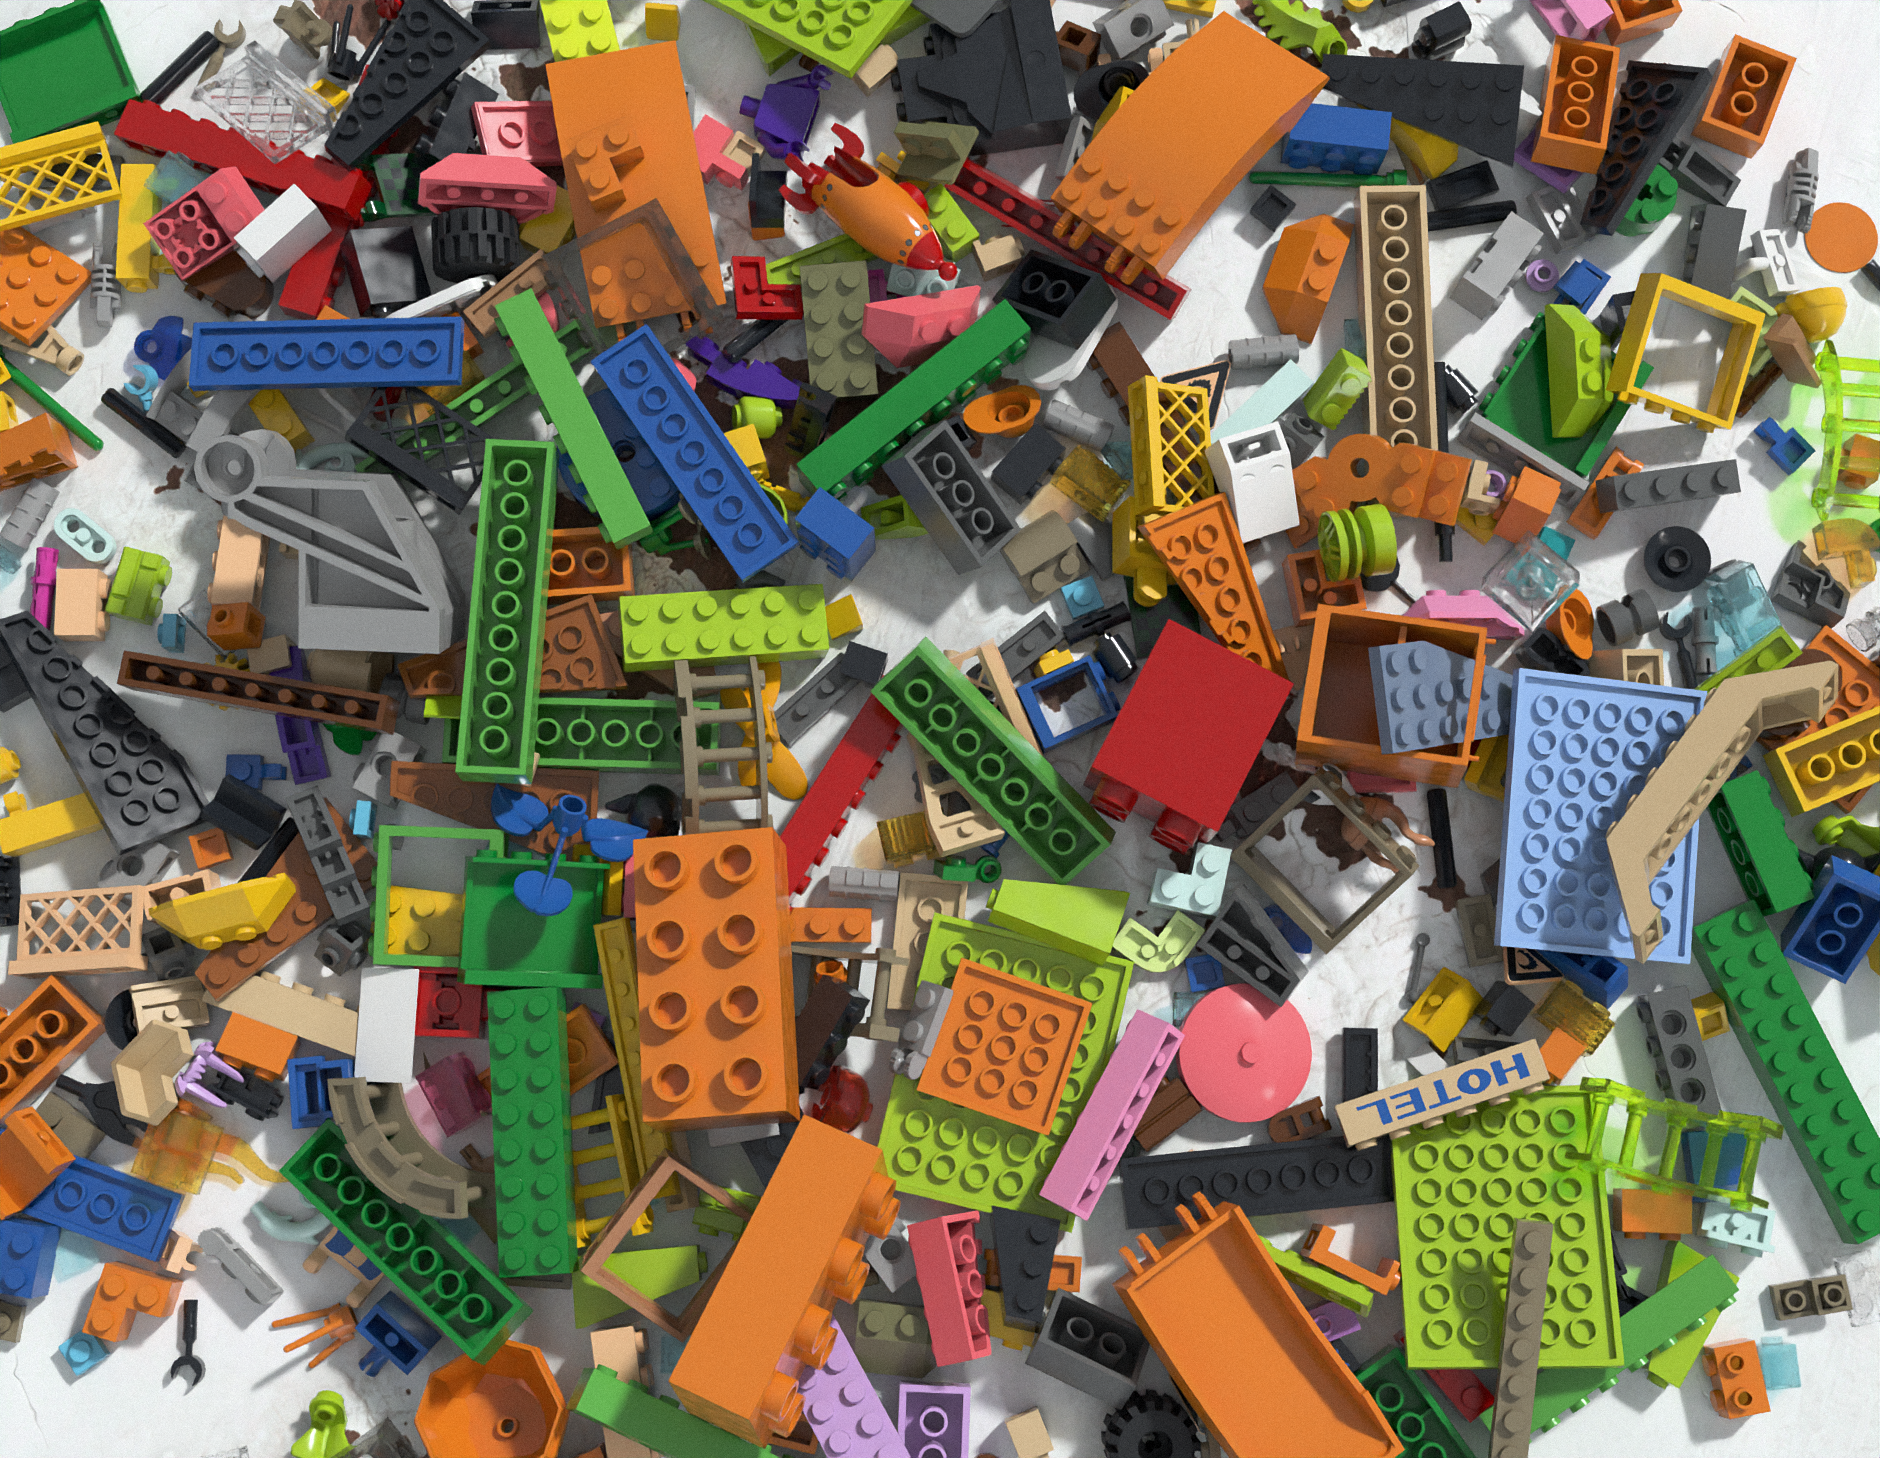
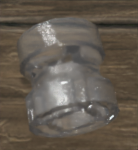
M1878 606L1867 611L1864 618L1855 619L1846 625V631L1850 640L1863 652H1867L1875 647L1880 639V607Z

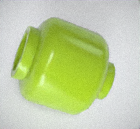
M755 396L741 397L738 404L732 407L733 430L754 424L759 439L771 438L776 431V427L782 425L781 408L775 407L772 399Z

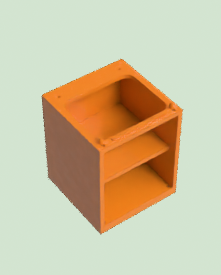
M1318 604L1298 728L1295 764L1322 767L1323 764L1330 763L1337 766L1341 771H1352L1367 775L1458 788L1467 769L1468 761L1479 762V756L1469 754L1471 742H1474L1486 660V655H1484L1485 643L1496 645V640L1486 638L1488 628ZM1426 641L1475 660L1463 742L1382 755L1368 648Z

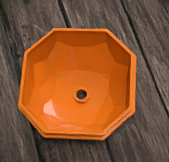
M507 1340L485 1365L473 1361L466 1353H463L430 1373L414 1419V1425L429 1458H557L563 1444L570 1411L566 1409L567 1403L541 1349ZM509 1422H513V1430L505 1433V1426Z

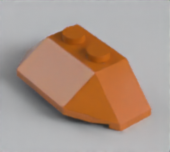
M1321 214L1284 227L1262 287L1280 334H1296L1298 340L1312 344L1348 248L1354 224Z

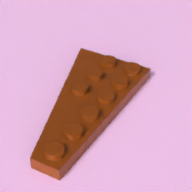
M592 594L546 611L540 693L628 689ZM467 639L454 643L440 654H424L397 664L410 699L426 698V696H462Z
M391 761L390 796L477 829H500L494 822L491 814V798L497 784L506 789L537 798L545 804L549 814L553 806H558L561 797L565 795L578 796L587 805L585 815L588 816L587 821L597 818L599 771L536 768L531 787L529 788L514 783L462 781L455 772L456 764ZM552 820L542 831L538 832L532 829L531 833L524 837L510 834L509 841L543 854H554L559 834L556 832ZM581 828L574 835L565 838L561 854H566V861L573 860V846L575 844L590 845V842L582 839Z
M324 797L323 799L365 895L374 888L371 883L373 867L377 866V861L359 838L353 834V831L329 800ZM299 832L266 875L269 878L276 874L285 873L295 884L296 892L269 930L257 934L255 938L250 940H233L222 943L221 947L212 949L194 972L216 1002L334 917Z

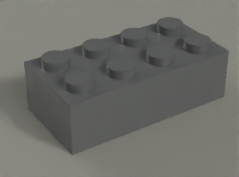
M946 420L923 429L882 465V468L958 575L982 567L1021 530Z

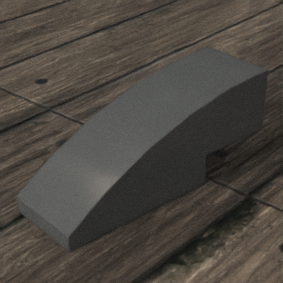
M1676 136L1658 163L1676 179L1679 188L1714 205L1727 206L1741 182V179L1696 143L1685 144Z

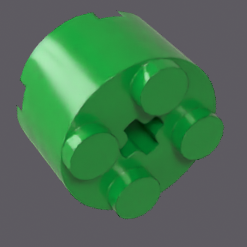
M1657 164L1616 229V232L1619 234L1636 237L1637 235L1652 233L1674 208L1677 199L1678 183L1662 166Z

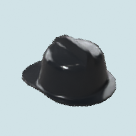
M1119 60L1093 67L1079 77L1074 87V102L1077 109L1086 117L1099 119L1120 87L1125 86L1135 91L1149 76V73L1140 63L1132 60Z

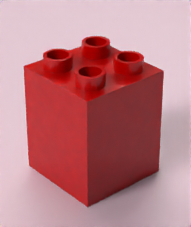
M1168 619L1083 783V786L1094 791L1088 804L1099 813L1121 823H1125L1131 811L1154 822L1155 825L1149 837L1174 852L1185 855L1189 847H1193L1194 844L1198 842L1207 844L1219 831L1294 683Z

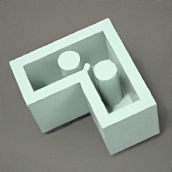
M1198 842L1194 846L1188 875L1157 868L1153 874L1147 905L1172 911L1179 910L1185 914L1214 920L1219 913L1232 850Z

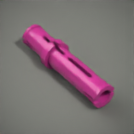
M37 547L34 576L30 578V584L33 585L30 613L50 631L59 550Z

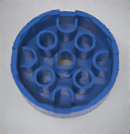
M606 388L593 393L587 399L618 461L623 451L635 453V456L630 461H619L650 522L660 517L681 500L679 497L680 491L610 390ZM557 446L560 455L559 470L562 478L576 502L591 514L583 498V495L587 494L588 491L583 482L576 484L568 468V465L573 464V461L568 452L561 454ZM598 511L591 514L592 516L601 519Z

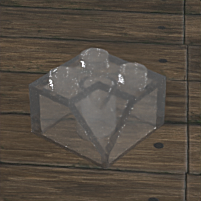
M1527 530L1486 573L1482 579L1481 591L1529 631L1534 633L1580 586V572L1531 531Z

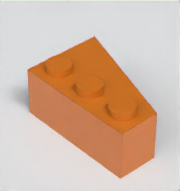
M46 412L0 433V492L29 483L32 478L39 480L78 467L68 430Z

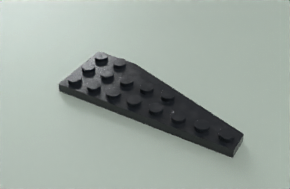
M24 611L0 619L1 643L119 856L208 822L201 818L199 814L202 808L209 804V801L185 758L176 749L172 751L160 739L161 735L153 728L149 729L134 715L135 711L98 676L93 677L82 666L83 662L74 654L71 656L56 642L57 638L31 613Z

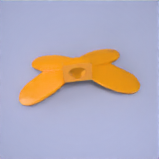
M779 662L757 663L758 670H764L765 690H761L766 742H771L773 752L772 763H767V778L783 796L788 799L798 800L807 793V777L793 754L780 742L773 710L780 690L781 665ZM741 688L720 690L721 701L725 709L751 708L749 688H745L744 691ZM753 721L735 722L745 731L741 747H755ZM756 760L738 761V776L742 786L756 785Z

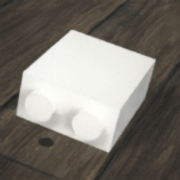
M293 184L241 230L234 239L241 247L237 253L243 258L247 266L259 278L265 275L273 283L332 229L317 206Z

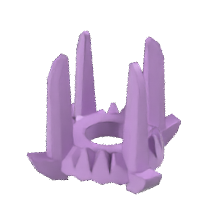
M203 1042L196 1048L194 1052L196 1057L186 1072L179 1073L175 1081V1088L180 1097L186 1091L215 1107L225 1108L227 1104L215 1096L216 1092L207 1088V1085L198 1080L202 1078L201 1074L206 1072L204 1069H207V1065L240 1083H243L244 1079L239 1072L223 1062L222 1058H219L214 1050L216 1042Z

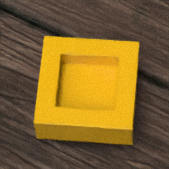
M1054 649L1039 657L1040 662H1038L1033 671L1036 677L1040 678L1073 663L1074 659L1069 649L1061 653Z

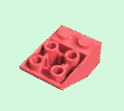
M235 166L219 169L143 224L183 281L239 248L240 246L234 237L265 209Z

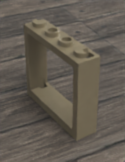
M1321 767L1256 829L1230 857L1325 954H1328L1408 880L1417 870L1419 864L1416 862L1414 853L1404 845L1400 846L1391 837L1390 829L1383 822L1375 821L1366 812V805L1357 796H1350L1341 787L1342 782L1336 774L1329 770L1326 771ZM1316 786L1399 869L1394 876L1337 928L1255 847Z

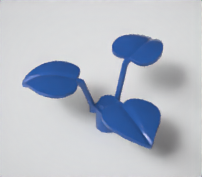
M499 784L495 786L491 798L493 820L504 832L524 837L529 835L532 829L538 832L542 831L553 820L555 830L559 834L547 876L539 871H526L516 878L513 886L514 895L521 905L530 912H535V914L541 916H554L563 912L569 906L573 896L571 885L567 881L553 878L566 837L574 835L581 828L582 839L590 842V850L593 854L607 861L622 862L633 856V840L645 839L648 830L610 819L596 818L587 821L588 816L585 815L587 805L582 798L575 795L561 797L558 806H553L550 814L545 804L537 798L506 789Z

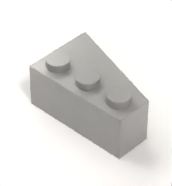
M1511 211L1484 250L1478 255L1471 268L1464 274L1450 299L1481 320L1488 311L1495 314L1505 300V297L1501 295L1505 287L1509 286L1513 289L1524 274L1519 269L1525 260L1532 263L1542 249L1538 242L1544 233Z

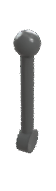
M1426 933L1416 936V944L1418 945L1411 988L1406 993V999L1410 1003H1415L1419 999L1417 988L1425 946L1430 943V937Z

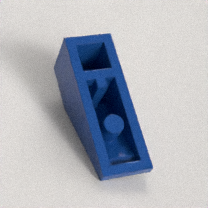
M1536 950L1564 974V978L1578 992L1605 1010H1608L1628 988V966L1614 957Z

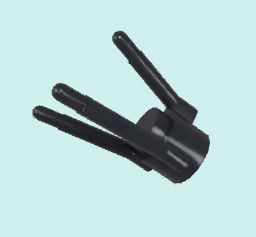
M352 4L347 5L341 36L340 23L338 21L334 22L331 53L327 66L329 68L327 72L329 75L350 82L353 81L354 74L362 76L364 66L391 24V21L387 19L384 21L360 60L357 61V54L346 49L353 13Z

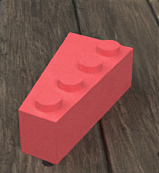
M979 1210L942 1216L907 1225L909 1246L914 1256L917 1270L916 1279L922 1293L924 1316L928 1321L932 1339L931 1348L936 1358L937 1367L992 1355L988 1308L981 1305V1296L984 1289H986L985 1275H981L978 1272L977 1255L983 1254L982 1240L975 1237L974 1224L980 1223Z

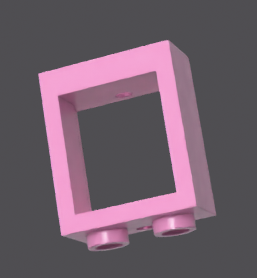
M1529 0L1555 36L1559 35L1594 42L1598 39L1614 13L1605 0Z

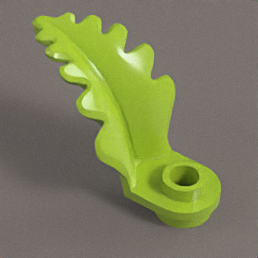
M1288 0L1252 1L1254 5L1258 4L1254 14L1256 16H1264L1258 22V25L1262 28L1272 25L1267 33V38L1273 40L1282 37L1283 39L1279 46L1284 49L1291 50L1299 47H1309L1321 64L1323 62V54L1347 55L1348 47L1346 41L1332 23L1323 20L1318 8L1312 7L1305 12L1303 10V3L1299 0H1296L1291 5H1289Z
M1829 815L1817 823L1812 830V833L1816 836L1815 842L1818 845L1828 844L1831 846L1837 843L1840 847L1855 850L1862 857L1880 852V827L1861 824L1852 815L1839 819L1834 815Z
M323 1390L318 1392L316 1397L310 1401L311 1425L309 1430L292 1445L291 1455L293 1457L352 1458L353 1450L345 1435L348 1420L343 1404L344 1399L340 1394L330 1390Z

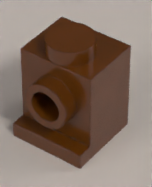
M1066 20L1059 32L1056 31L1062 65L1079 71L1080 77L1085 71L1091 69L1100 54L1101 34Z

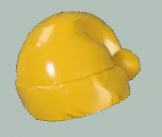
M1824 287L1787 295L1785 302L1778 303L1774 310L1777 312L1778 318L1782 313L1792 315L1808 343H1819L1828 340L1838 332L1844 322L1848 305L1841 288Z

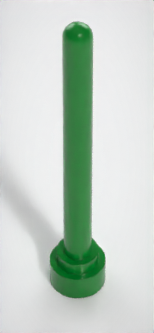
M1393 169L1392 172H1386V175L1252 171L1248 178L1252 184L1351 188H1359L1360 186L1407 185V169Z
M0 345V358L11 375L9 379L91 449L100 451L104 446L103 441L9 362L2 351L3 347Z

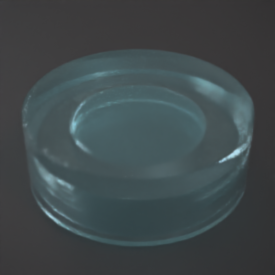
M0 543V568L9 574H15L23 565L9 549Z

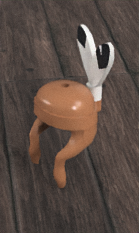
M1330 763L1323 764L1322 767L1326 771H1332L1339 777L1342 782L1341 787L1350 796H1357L1366 805V812L1375 821L1379 820L1382 822L1383 818H1389L1396 824L1401 834L1416 845L1431 847L1435 845L1430 837L1417 834L1409 828L1408 819L1400 807L1381 798L1363 797L1357 794L1349 780L1337 766ZM1315 787L1304 799L1311 804L1334 805L1318 787ZM1344 815L1341 822V835L1348 845L1356 851L1361 849L1371 862L1390 869L1396 874L1399 869L1390 860L1384 858L1380 850Z

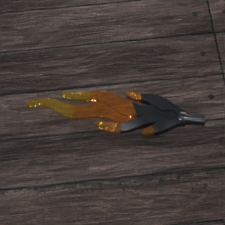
M63 1074L56 1081V1087L79 1097L78 1100L87 1107L91 1116L105 1134L120 1143L138 1149L147 1156L153 1155V1149L145 1140L130 1132L126 1128V1124H132L141 1129L167 1157L186 1169L229 1176L238 1184L245 1182L244 1177L236 1168L218 1161L209 1160L200 1152L210 1150L231 1156L263 1180L274 1183L289 1182L280 1172L269 1168L242 1138L208 1131L189 1122L179 1113L180 1111H186L204 1121H211L213 1119L210 1114L200 1109L191 1101L177 1097L178 1105L155 1126L122 1115L115 1081L100 1084L86 1082L84 1084Z

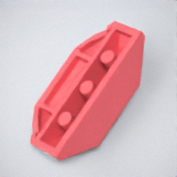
M452 153L420 173L418 204L428 207L437 215L458 208H491L505 211L509 215L515 216L519 224L537 218L543 213L547 215L554 211L557 183L521 157Z
M976 285L864 304L861 335L896 368L923 364L975 323L978 316L981 288Z

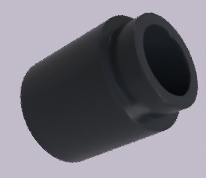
M1448 364L1446 366L1447 407L1453 414L1459 410L1464 414L1478 401L1474 397L1478 390L1458 368L1453 369Z
M1108 632L1093 643L1096 647L1092 651L1093 656L1099 661L1109 679L1114 678L1117 684L1123 682L1139 670L1135 663L1137 658L1120 634L1112 636Z

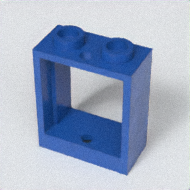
M1090 655L1016 688V692L1043 754L1115 722L1118 716L1117 711L1121 710L1114 692L1108 693L1103 684V681L1106 680V675L1099 661L1094 663ZM1084 672L1104 715L1054 737L1034 694Z

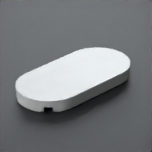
M490 274L477 276L402 308L385 318L441 317L444 314H453L456 311L461 315L467 307L494 287L498 281L494 275Z
M1107 283V285L1109 286V288L1112 290V292H1113L1114 295L1116 296L1115 290L1113 289V287H1112L1110 284ZM1117 296L1115 302L1078 350L1041 335L1036 336L1025 356L1023 364L1025 375L1036 388L1054 390L1062 387L1060 383L1066 380L1071 382L1081 373L1117 310Z

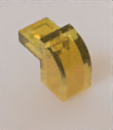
M1842 518L1822 521L1812 528L1818 561L1844 557L1850 589L1864 588L1875 581L1877 566L1870 553L1880 548V539L1869 525L1857 519Z

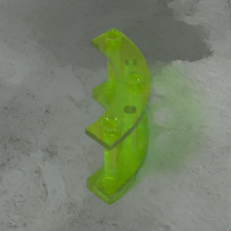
M1825 340L1823 350L1818 352L1815 360V369L1819 372L1824 394L1825 413L1821 421V431L1825 433L1819 483L1818 487L1814 488L1812 492L1811 505L1816 509L1820 521L1827 522L1831 506L1878 509L1880 513V496L1834 493L1839 469L1880 472V459L1841 456L1843 431L1880 434L1879 420L1843 418V396L1880 399V385L1843 383L1841 370L1880 373V360L1837 356L1833 341Z
M1582 1077L1579 1090L1593 1095L1592 1101L1595 1102L1585 1153L1567 1151L1565 1153V1159L1578 1163V1170L1591 1174H1599V1171L1624 1179L1650 1185L1651 1192L1664 1196H1672L1673 1192L1730 1203L1731 1209L1751 1213L1752 1207L1768 1209L1769 1202L1755 1197L1751 1193L1761 1143H1765L1766 1138L1782 1140L1783 1125L1757 1115L1719 1110L1718 1115L1697 1111V1105L1665 1098L1664 1102L1645 1098L1646 1092L1611 1079ZM1614 1103L1626 1107V1113L1629 1114L1618 1163L1599 1157L1609 1106H1613ZM1647 1113L1666 1118L1665 1123L1668 1124L1658 1175L1632 1168L1642 1119L1647 1117ZM1687 1124L1705 1127L1706 1133L1709 1134L1698 1185L1672 1179L1682 1128H1686ZM1728 1132L1743 1134L1744 1139L1747 1140L1737 1191L1713 1188L1723 1137H1727Z

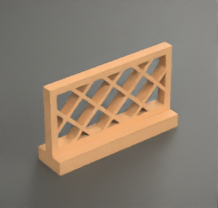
M994 638L948 658L953 665L958 663L956 668L960 671L964 660L976 655L978 656L982 666L978 679L967 675L964 676L971 683L975 684L977 689L980 686L993 691L996 698L993 706L997 708V705H999L1003 716L1044 757ZM984 673L987 677L989 684L982 682Z
M131 885L20 894L17 960L9 961L8 975L35 979L48 978L50 975L64 977L148 971V957L141 955L144 886ZM132 894L131 908L124 915L116 905L125 895ZM96 897H99L105 906L94 917L87 907ZM69 899L75 905V908L64 919L57 910ZM32 902H41L46 908L37 921L31 917ZM112 912L119 922L108 933L101 923ZM82 914L89 924L78 935L71 926ZM53 916L60 926L48 937L42 930V927ZM124 928L130 932L128 948H121L115 941ZM96 930L103 940L95 950H91L85 941ZM67 933L74 942L65 952H61L55 944ZM37 934L44 944L36 954L29 955L30 941Z

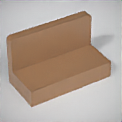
M1782 313L1765 334L1763 340L1789 382L1818 389L1822 382L1813 368L1818 359L1794 317Z

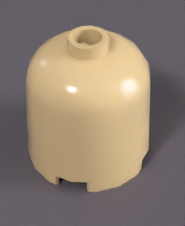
M315 649L308 656L307 669L310 671L312 683L379 694L385 675L388 672L394 673L395 657L394 654L388 652Z

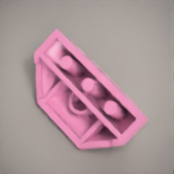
M1445 590L1426 591V596H1421L1401 615L1488 628L1486 636L1488 639L1518 640L1524 636V628L1491 596H1480L1479 590L1459 591V596H1446Z

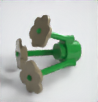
M679 493L681 500L660 517L650 521L653 533L639 539L642 547L648 553L658 550L659 554L663 556L671 551L695 547L696 551L701 552L706 560L711 559V542L708 532L681 493ZM682 518H686L692 524L697 522L698 531L693 533L692 540L669 544V540L673 538L669 528L670 525Z

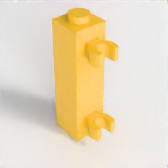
M121 164L120 191L123 198L119 199L116 279L128 291L144 293L147 292V289H158L159 273L176 274L164 254L160 255V247L143 223L162 210V197L178 199L183 196L184 186L179 185V179L177 178L163 179V175L154 164Z
M15 791L3 795L4 804L10 816L0 819V846L2 854L17 857L104 829L84 793L28 811L24 794L18 795V792Z

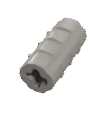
M1278 334V336L1271 337L1262 336L1261 338L1230 340L1228 355L1231 370H1249L1250 368L1259 367L1265 369L1269 366L1281 367L1290 359L1297 364L1299 362V347L1296 334Z
M1056 399L1052 401L1043 422V427L1102 453L1115 425L1101 420V418L1094 417L1085 411L1078 410L1070 404L1067 405Z
M32 478L26 490L23 491L17 505H14L15 508L6 520L0 536L26 550L33 537H36V532L44 522L49 510L53 508V504L60 492L40 480Z
M831 866L829 897L897 902L900 871L884 870L883 868L878 870L867 869L866 867Z

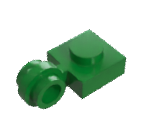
M948 855L946 860H934L933 873L942 880L975 882V879H979L983 883L996 881L1002 871L1000 862L990 855L980 857L975 864L968 863L965 857ZM991 865V870L984 874L985 867Z

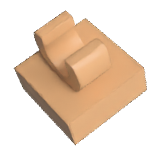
M172 1229L158 1263L165 1270L178 1274L182 1267L188 1271H195L197 1266L192 1262L186 1261V1256L191 1251L203 1253V1248H200L198 1243L192 1242L193 1240L185 1233Z

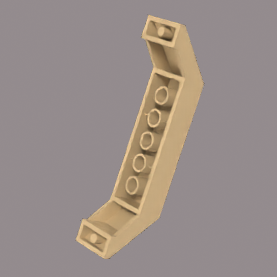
M1825 661L1724 679L1718 689L1713 688L1710 690L1705 698L1704 708L1701 712L1690 717L1679 741L1675 740L1670 744L1659 768L1654 767L1650 771L1645 781L1646 786L1639 795L1634 794L1630 798L1625 808L1626 813L1619 822L1614 821L1610 825L1605 835L1610 867L1635 959L1638 962L1644 964L1663 938L1660 909L1652 905L1648 886L1763 730L1810 719L1817 723L1822 720L1838 698L1839 664L1833 661Z

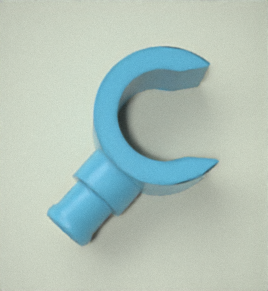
M133 365L134 368L145 375V386L142 389L134 383H124V386L131 394L138 395L139 401L142 402L143 411L146 412L149 411L152 405V392L158 386V375L149 365Z

